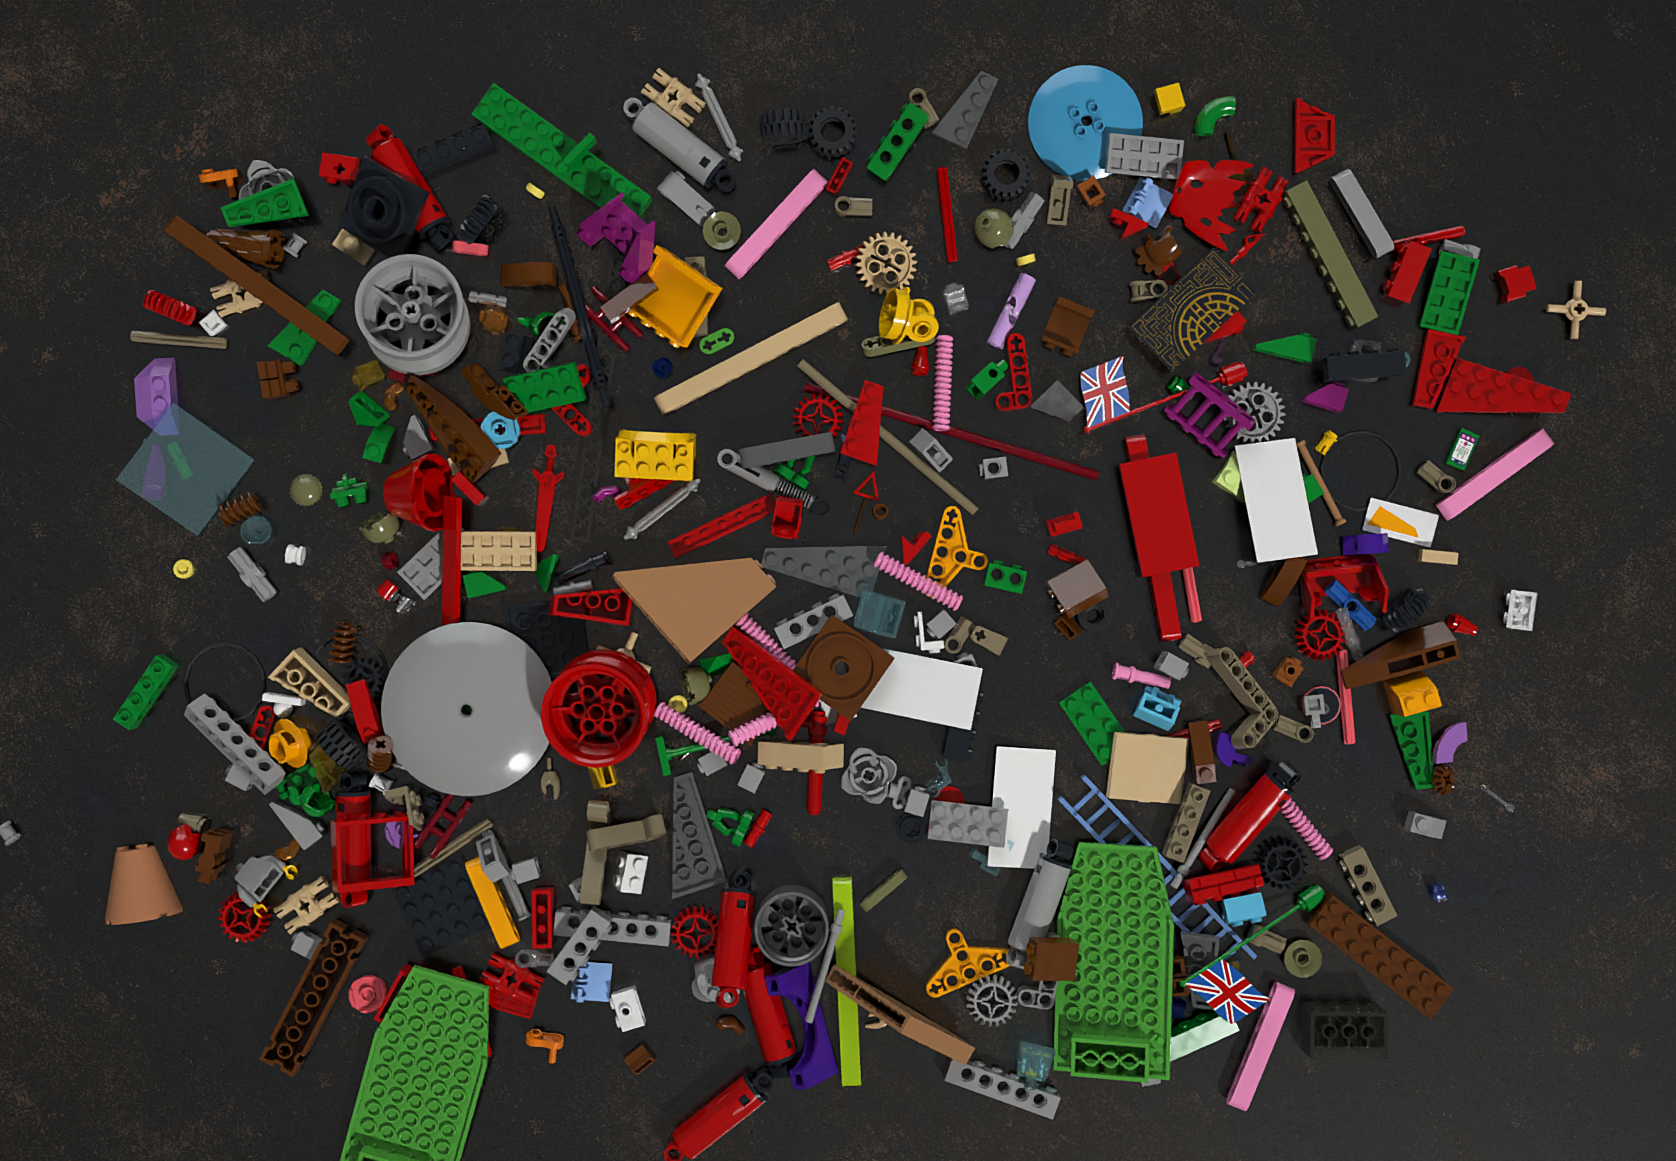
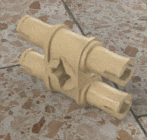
M658 68L656 70L657 74L654 73L652 78L666 87L665 91L660 93L647 83L645 85L647 90L643 88L641 94L688 128L690 123L692 124L694 118L681 109L683 103H687L698 113L701 112V107L704 108L706 103L695 96L691 88L688 89L679 82L678 78H672L662 71L661 68ZM676 95L677 100H676V101H675V100H672V101H671L670 98H669V96H673V97H674V96Z
M266 269L256 272L270 281V276H267L268 271ZM227 279L224 284L210 287V291L214 292L212 293L214 299L227 294H231L233 297L231 302L217 306V310H220L218 313L221 318L235 312L241 314L245 310L254 307L258 308L263 302L249 292L244 293L245 297L240 296L243 293V288L231 279Z
M321 876L310 885H303L293 895L290 894L285 902L274 908L275 913L283 909L282 912L277 914L280 919L293 909L298 913L297 917L284 925L285 929L293 925L287 931L289 934H293L304 925H311V922L324 916L326 910L340 902L338 897L330 901L337 896L334 892H331L320 901L315 897L318 892L329 886L328 881L320 885V883L326 880L325 877ZM309 902L308 908H304L303 905Z

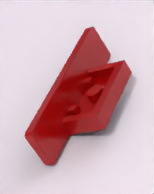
M625 478L630 489L613 499L619 509L622 510L638 500L646 498L649 494L664 488L675 480Z

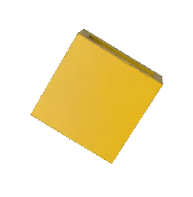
M1179 83L1155 89L1154 94L1160 115L1180 112L1185 107Z
M614 765L601 768L588 767L594 790L618 783Z

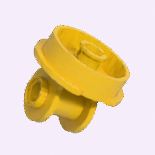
M904 287L902 290L890 289L884 299L880 312L879 334L883 338L891 339L895 345L899 344L905 335H908L913 341L925 342L932 339L938 332L939 326L937 319L934 317L933 305L925 299L910 300L909 287Z

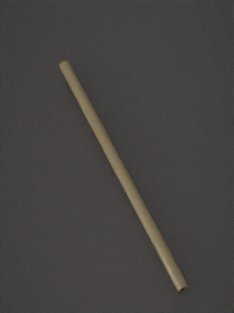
M802 359L797 367L851 413H854L856 403ZM880 425L879 436L971 515L978 510L976 505Z

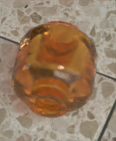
M488 305L485 311L481 310L479 322H482L484 330L499 333L502 329L505 330L508 314H505L506 312L503 308Z

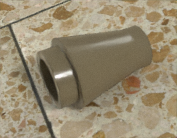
M182 813L178 818V824H187L191 827L193 833L203 834L209 826V820L204 816Z

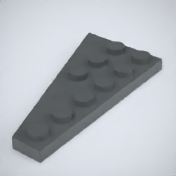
M887 546L766 548L761 565L773 571L870 601L879 573V567L875 568L874 562L879 553L883 552L885 554Z
M693 771L674 777L672 899L727 882Z

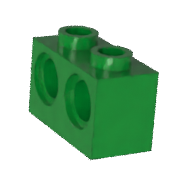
M993 560V563H988L983 585L1022 594L1027 571H1023L1022 566L1012 564L1010 568L1004 566L1005 562ZM994 569H999L1001 572V577L998 580H994L991 577V572ZM1013 573H1017L1020 577L1017 584L1010 582V576Z

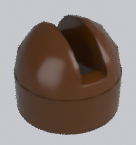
M882 503L875 505L872 510L873 517L877 520L884 519L888 515L887 506ZM879 509H882V513L880 515H877Z

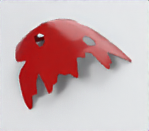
M1205 160L1186 162L1175 185L1170 205L1171 214L1183 217L1185 226L1213 246L1227 251L1228 248L1219 233L1231 234V232L1236 230L1219 221L1217 216H1222L1221 209L1239 207V204L1234 200L1233 192L1240 190L1241 186L1247 184L1245 181H1238L1228 177L1234 174H1243L1244 169L1252 168L1254 165L1245 161L1221 160L1212 169ZM1192 180H1198L1203 183V186L1193 188L1190 183ZM1203 217L1209 219L1211 226L1204 225L1200 220Z

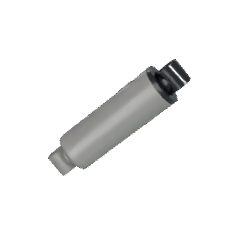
M629 98L625 101L623 109L627 118L634 121L632 130L704 187L710 188L715 183L718 189L723 192L731 191L734 188V175L731 171L725 169L728 160L656 104L649 103L644 107L637 98ZM632 106L639 107L636 113H630L629 109ZM722 177H729L730 182L723 185L720 183Z
M1053 838L1047 845V854L1040 853L1008 939V944L1012 947L1007 952L1006 962L1010 966L1024 969L1027 958L1026 946L1029 942V937H1046L1072 868V864L1067 862L1073 855V845Z

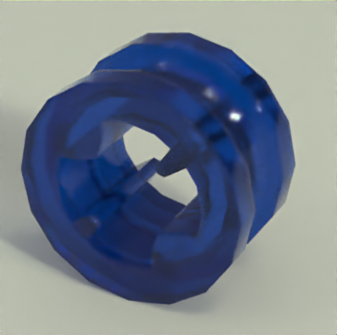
M1442 883L1438 884L1437 887L1435 885L1431 886L1432 895L1436 902H1440V899L1443 901L1447 900L1446 890Z

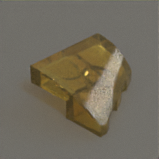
M320 746L309 755L316 777L325 795L339 782L340 776L350 770L335 763Z

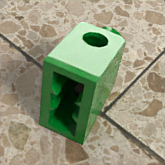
M1000 359L996 364L992 361L965 388L978 401L1005 376L1003 372L1009 367L1003 359Z

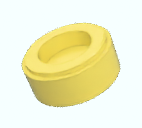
M530 182L526 186V190L539 199H542L545 195L544 191Z
M1030 254L1017 258L1016 263L1018 266L1035 262V255Z
M186 559L178 560L173 567L174 574L182 579L191 577L195 570L193 563Z
M675 695L669 700L668 705L671 706V709L675 708L676 712L680 711L682 714L687 709L688 702L684 696Z

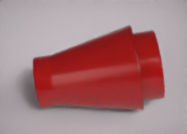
M916 347L910 368L913 375H927V371H929L927 347Z
M1452 614L1447 622V627L1452 632L1474 636L1478 630L1477 625L1460 614Z

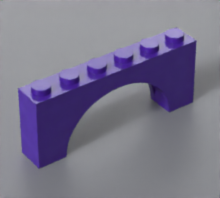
M809 962L800 966H787L764 977L769 996L782 995L788 998L796 1006L803 1022V1052L798 1063L789 1071L793 1089H809L837 1074L838 1070L820 1002H818L813 1022H805L815 988Z

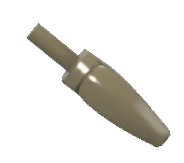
M547 757V770L542 772L540 787L546 795L547 785H553L554 800H557L560 792V780L556 771L552 770L551 757Z

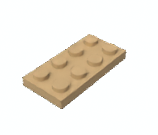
M461 531V570L536 571V532Z

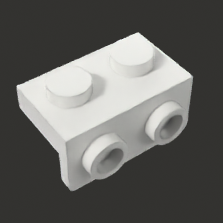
M1511 590V594H1507L1506 605H1509V610L1504 614V624H1507L1506 628L1533 630L1537 593Z
M620 850L619 856L616 858L615 875L612 878L613 888L619 892L641 894L648 856Z

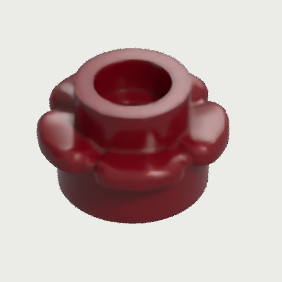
M385 552L381 558L382 565L388 570H392L398 566L397 555L394 552Z

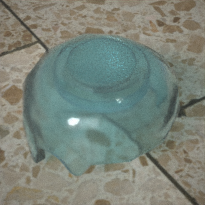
M259 515L247 518L242 523L240 529L242 539L250 545L266 542L272 533L271 523L265 517Z

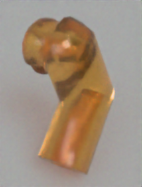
M399 382L385 392L383 405L389 411L397 407L396 402H394L395 396L404 390Z
M293 838L289 847L279 848L275 851V857L279 860L294 858L300 848L299 843Z

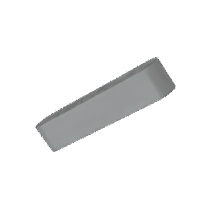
M1346 169L1331 177L1330 183L1373 257L1378 258L1394 249L1392 239L1351 170Z

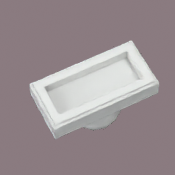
M267 692L262 697V701L275 702L273 710L280 718H286L292 713V705L302 706L306 703V700L300 696Z

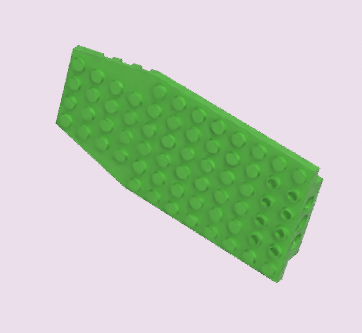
M1079 842L1057 918V935L1059 937H1070L1079 943L1075 981H1057L1055 994L1054 1070L1071 1072V1076L1144 1083H1149L1150 1079L1170 1080L1174 921L1158 849L1155 846Z
M414 965L374 1034L340 1161H461L488 1065L489 986Z

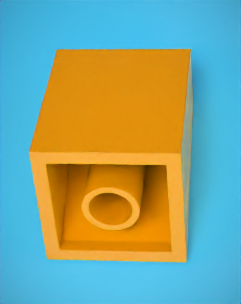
M1422 670L1382 680L1392 714L1406 717L1442 706L1437 687Z

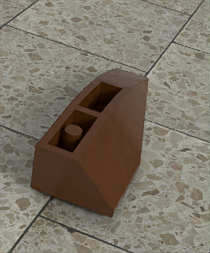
M414 375L409 377L404 387L452 462L460 468L465 477L472 483L476 482L497 462L502 453L478 425L453 402Z
M1444 621L1404 632L1342 669L1341 675L1345 689H1350L1460 659L1461 656L1455 637Z

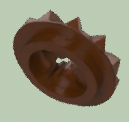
M1439 765L1433 773V786L1439 795L1450 794L1452 788L1455 787L1453 784L1455 781L1453 778L1454 772L1451 771L1450 766Z

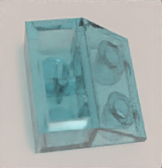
M863 589L853 626L895 639L906 602L897 597Z

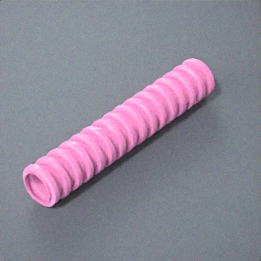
M939 335L936 337L938 341L936 343L938 347L936 348L937 354L935 355V358H937L935 360V364H937L935 370L937 372H935L936 378L934 379L936 382L934 384L936 388L934 393L936 395L934 396L935 402H933V405H935L933 417L935 419H933L934 425L932 429L947 431L950 429V426H948L950 414L948 412H950L949 406L951 405L949 402L951 400L949 388H951L950 382L952 381L950 378L952 376L950 372L952 370L950 366L952 361L950 359L953 357L951 355L953 349H951L953 347V343H951L953 337Z
M883 552L879 553L874 562L875 568L879 567V570H885L884 573L888 572L890 576L894 575L895 579L899 578L901 582L905 581L906 585L910 584V587H916L917 591L921 590L922 594L925 592L926 596L929 597L930 595L933 600L937 599V602H943L942 605L946 604L948 608L952 607L953 611L958 609L963 596L960 595L959 597L958 593H952L951 589L948 591L947 587H941L942 584L938 585L936 581L932 582L931 578L927 579L925 575L921 576L920 572L916 573L914 569L910 570L909 566L905 567V564H899L900 561H894L893 557L890 559L889 555L885 556Z
M746 613L736 622V626L739 625L741 631L744 630L745 634H748L750 638L793 670L796 660H792L791 655L788 656L787 651L784 652L782 650L783 647H779V643H775V639H771L770 634L767 635L765 633L766 630H762V626H758V622H754L753 617L750 618L748 616L749 613Z
M665 702L657 706L654 716L664 720V723H669V726H674L676 730L679 729L680 733L684 732L685 736L689 735L690 739L694 738L695 742L704 745L706 749L709 748L711 752L714 751L715 755L719 754L720 758L724 757L725 761L729 760L730 764L735 763L739 758L741 750L739 748L735 749L736 746H730L731 743H726L724 739L721 740L720 736L716 737L715 733L711 734L710 730L706 731L705 727H701L699 723L696 724L694 720L691 721L689 717L686 718V715H681L680 711L676 712L675 708L671 709L670 705L666 706Z
M819 702L816 703L815 708L819 707ZM768 712L766 716L762 715L760 719L756 718V721L751 720L750 724L745 723V726L741 725L739 729L735 728L733 732L729 731L728 735L732 744L737 747L739 743L743 744L744 741H749V738H755V735L760 736V733L764 734L766 730L770 731L771 728H776L778 724L775 722L776 719L772 713Z
M1290 798L1281 808L1280 812L1285 814L1284 817L1288 818V822L1292 823V827H1296V831L1300 832L1299 835L1301 837H1304L1303 840L1307 841V845L1311 846V850H1315L1314 854L1319 855V860L1326 859L1332 854L1333 848L1329 847V843H1325V838H1321L1322 835L1318 833L1317 829H1314V825L1310 824L1311 821L1306 819L1307 816L1303 815V811L1299 810V807L1295 806V802L1291 801L1292 798Z

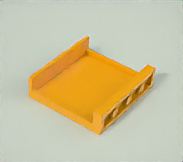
M656 245L653 253L657 257L647 274L659 290L630 310L628 314L635 318L638 316L643 325L649 328L653 327L657 335L670 339L669 343L674 347L679 348V346L687 348L721 292L722 287L666 248Z

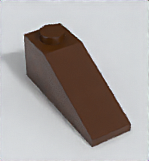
M1208 721L1188 722L1192 777L1197 784L1216 782L1215 762Z

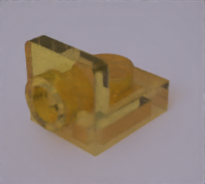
M377 360L355 367L352 373L353 383L359 387L360 391L364 390L367 385L383 380L385 377Z

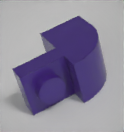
M1388 533L1342 536L1343 555L1389 552Z
M1217 731L1213 750L1216 758L1221 763L1231 767L1234 760L1233 764L1245 767V764L1252 765L1253 757L1235 752L1236 748L1233 747L1231 742L1232 735Z

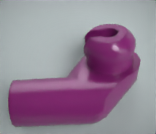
M616 485L603 486L592 498L596 503H599L606 496L612 495V498L622 493Z

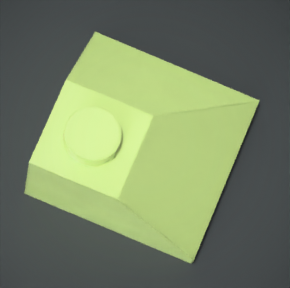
M1233 450L1212 483L1242 503H1245L1236 451Z

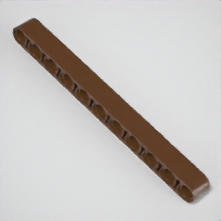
M175 215L164 228V231L335 355L338 356L350 341L179 216Z

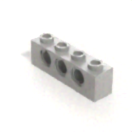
M837 593L829 597V602L823 605L820 601L810 606L812 610L806 613L802 610L794 614V619L787 621L785 618L777 622V627L774 630L783 648L786 649L819 633L829 618L824 613L825 608L828 606L835 608L836 613L834 616L841 621L852 617L853 614L844 596H839ZM810 615L818 617L819 621L814 626L809 625L807 622V618ZM793 623H798L801 626L800 633L793 634L790 631V626Z
M593 905L551 963L547 972L565 985L569 980L573 982L579 973L577 971L580 965L584 966L590 958L588 954L591 949L595 951L601 943L599 938L602 934L607 935L612 928L610 923L613 918ZM589 927H594V928H596L597 933H596V934H591V933H589V932H588V928H589ZM577 943H584L586 945V949H579L577 947ZM572 958L575 964L569 965L565 959Z

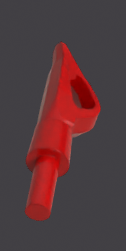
M1265 233L1247 235L1244 238V246L1236 252L1237 255L1229 264L1233 265L1239 258H1243ZM1255 237L1254 241L1248 242V238Z

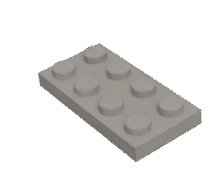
M1109 133L1104 173L1178 180L1182 167L1184 140Z
M443 530L432 538L397 572L423 600H426L442 584Z
M932 800L928 839L1004 848L1009 809Z

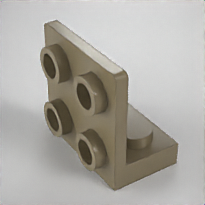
M408 786L384 791L385 799L397 805V807H407L409 824L417 830H422L424 816L420 813L419 809L421 805L420 795Z

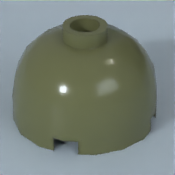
M997 208L987 209L975 221L974 231L976 237L983 245L989 248H995L999 245L1003 246L1011 239L1014 232L1012 227L1013 220L1002 210Z
M387 508L385 509L386 513L381 514L380 511L362 523L364 527H359L365 538L372 543L384 542L387 544L395 539L394 535L398 531L399 520Z
M698 666L679 669L678 673L679 675L682 674L683 679L679 680L685 699H690L689 705L702 702L710 692V685L713 684L710 674H706Z

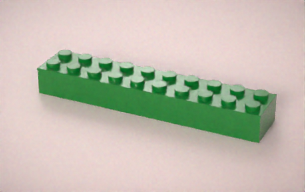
M495 83L492 84L471 113L475 120L482 125L485 124L493 133L599 209L623 192L625 195L622 202L638 217H641L653 201L649 194L589 151L572 168L566 166L563 159L578 143Z

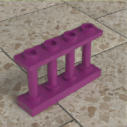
M1195 371L1189 379L1191 387L1174 406L1168 403L1164 411L1171 420L1178 421L1183 430L1194 434L1199 443L1210 447V451L1214 455L1224 458L1228 451L1225 446L1241 428H1246L1249 431L1254 425L1255 419ZM1200 391L1205 395L1206 399L1188 418L1180 410L1196 392ZM1211 404H1216L1220 407V412L1202 430L1195 422ZM1226 416H1231L1235 419L1234 426L1217 442L1210 434Z

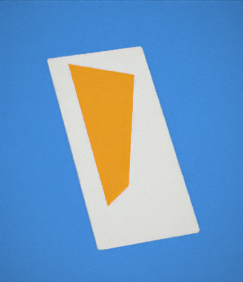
M1371 498L1362 530L1376 534L1388 533V537L1431 547L1439 515Z

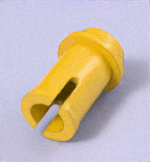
M1330 430L1327 433L1324 432L1325 436L1315 447V450L1324 456L1331 445L1337 442L1338 436Z

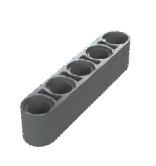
M832 432L743 448L739 449L742 469L835 452Z

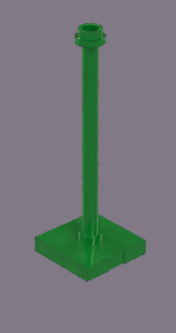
M776 729L766 730L764 734L760 733V736L757 737L769 735L771 738L773 735H776ZM662 734L654 736L663 776L671 775L668 760L672 759V757L706 749L704 745L699 743L669 749L665 748ZM729 736L721 738V740H726V743H732Z

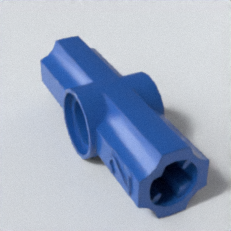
M1337 580L1330 582L1326 586L1324 592L1364 631L1370 629L1375 624L1377 619ZM1354 601L1353 608L1347 609V603Z

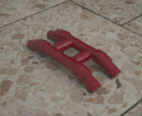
M597 286L591 288V292L602 304L610 300ZM584 301L588 317L624 352L630 346L616 333L622 324L637 338L643 335V332L626 315L609 327L602 320L605 316L602 309L596 313Z
M447 793L413 842V847L418 849L430 832L440 838L428 854V857L434 860L473 803L472 800L466 798L456 815L446 810L454 795ZM441 816L451 822L445 831L435 826Z

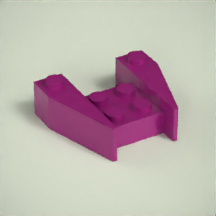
M622 192L581 222L576 235L589 247L603 237L609 239L626 255L618 273L629 284H633L644 276L652 265L655 222L652 221L647 225L622 202L625 195Z

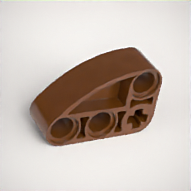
M525 262L501 265V286H556V265L551 262Z
M1302 556L1278 560L1261 594V599L1279 607L1297 582L1307 563L1308 557Z

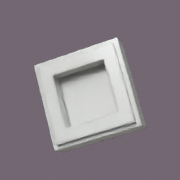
M215 310L211 311L199 322L211 337H215L228 326Z

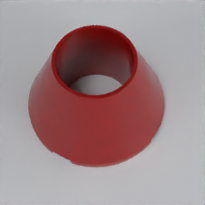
M426 454L390 474L383 488L384 502L388 511L428 531L443 530L444 496L456 497V494L453 495L452 483L454 482L451 480L453 477L452 470L447 461L438 454Z

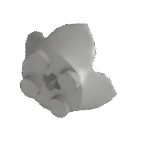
M253 160L247 172L249 181L241 188L239 200L266 190L268 186L273 187L294 179V176L287 169H275L265 161Z
M858 748L851 755L849 767L842 775L841 787L849 794L861 795L869 803L880 804L887 796L889 782L896 776L897 765L889 757L879 756L867 748ZM866 770L874 772L872 779L869 780L867 777H863V774H866Z
M707 953L706 957L700 954L694 966L695 979L692 982V992L696 998L705 1002H716L715 997L719 991V988L711 985L714 954ZM725 993L724 1001L729 1003L731 997L728 993Z

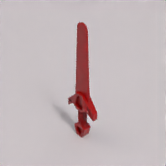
M548 445L544 453L547 456L546 470L540 474L533 467V475L539 481L535 529L536 548L539 552L543 551L546 545L555 485L564 478L565 473L563 471L555 476L552 471L553 459L557 456L555 445Z

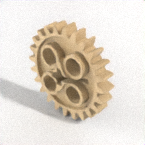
M883 232L882 238L879 233H876L875 239L871 236L868 237L869 243L862 242L865 248H858L861 255L855 256V258L860 260V262L854 264V266L860 267L856 274H862L859 281H866L864 287L871 285V292H874L877 288V294H881L884 290L885 295H887L892 288L902 290V284L909 285L907 279L914 278L910 273L916 271L912 264H916L917 261L912 260V257L916 254H910L909 252L913 247L905 246L908 242L907 240L901 242V235L894 238L893 232L890 233L889 237L886 232ZM880 245L884 246L886 250L883 256L878 253ZM897 254L902 257V263L900 265H898L895 262V256ZM871 255H874L881 261L888 260L887 264L900 269V273L889 266L884 268L885 264L881 261L871 258ZM872 262L877 266L875 273H872L869 269V265ZM888 271L894 276L892 282L886 279Z

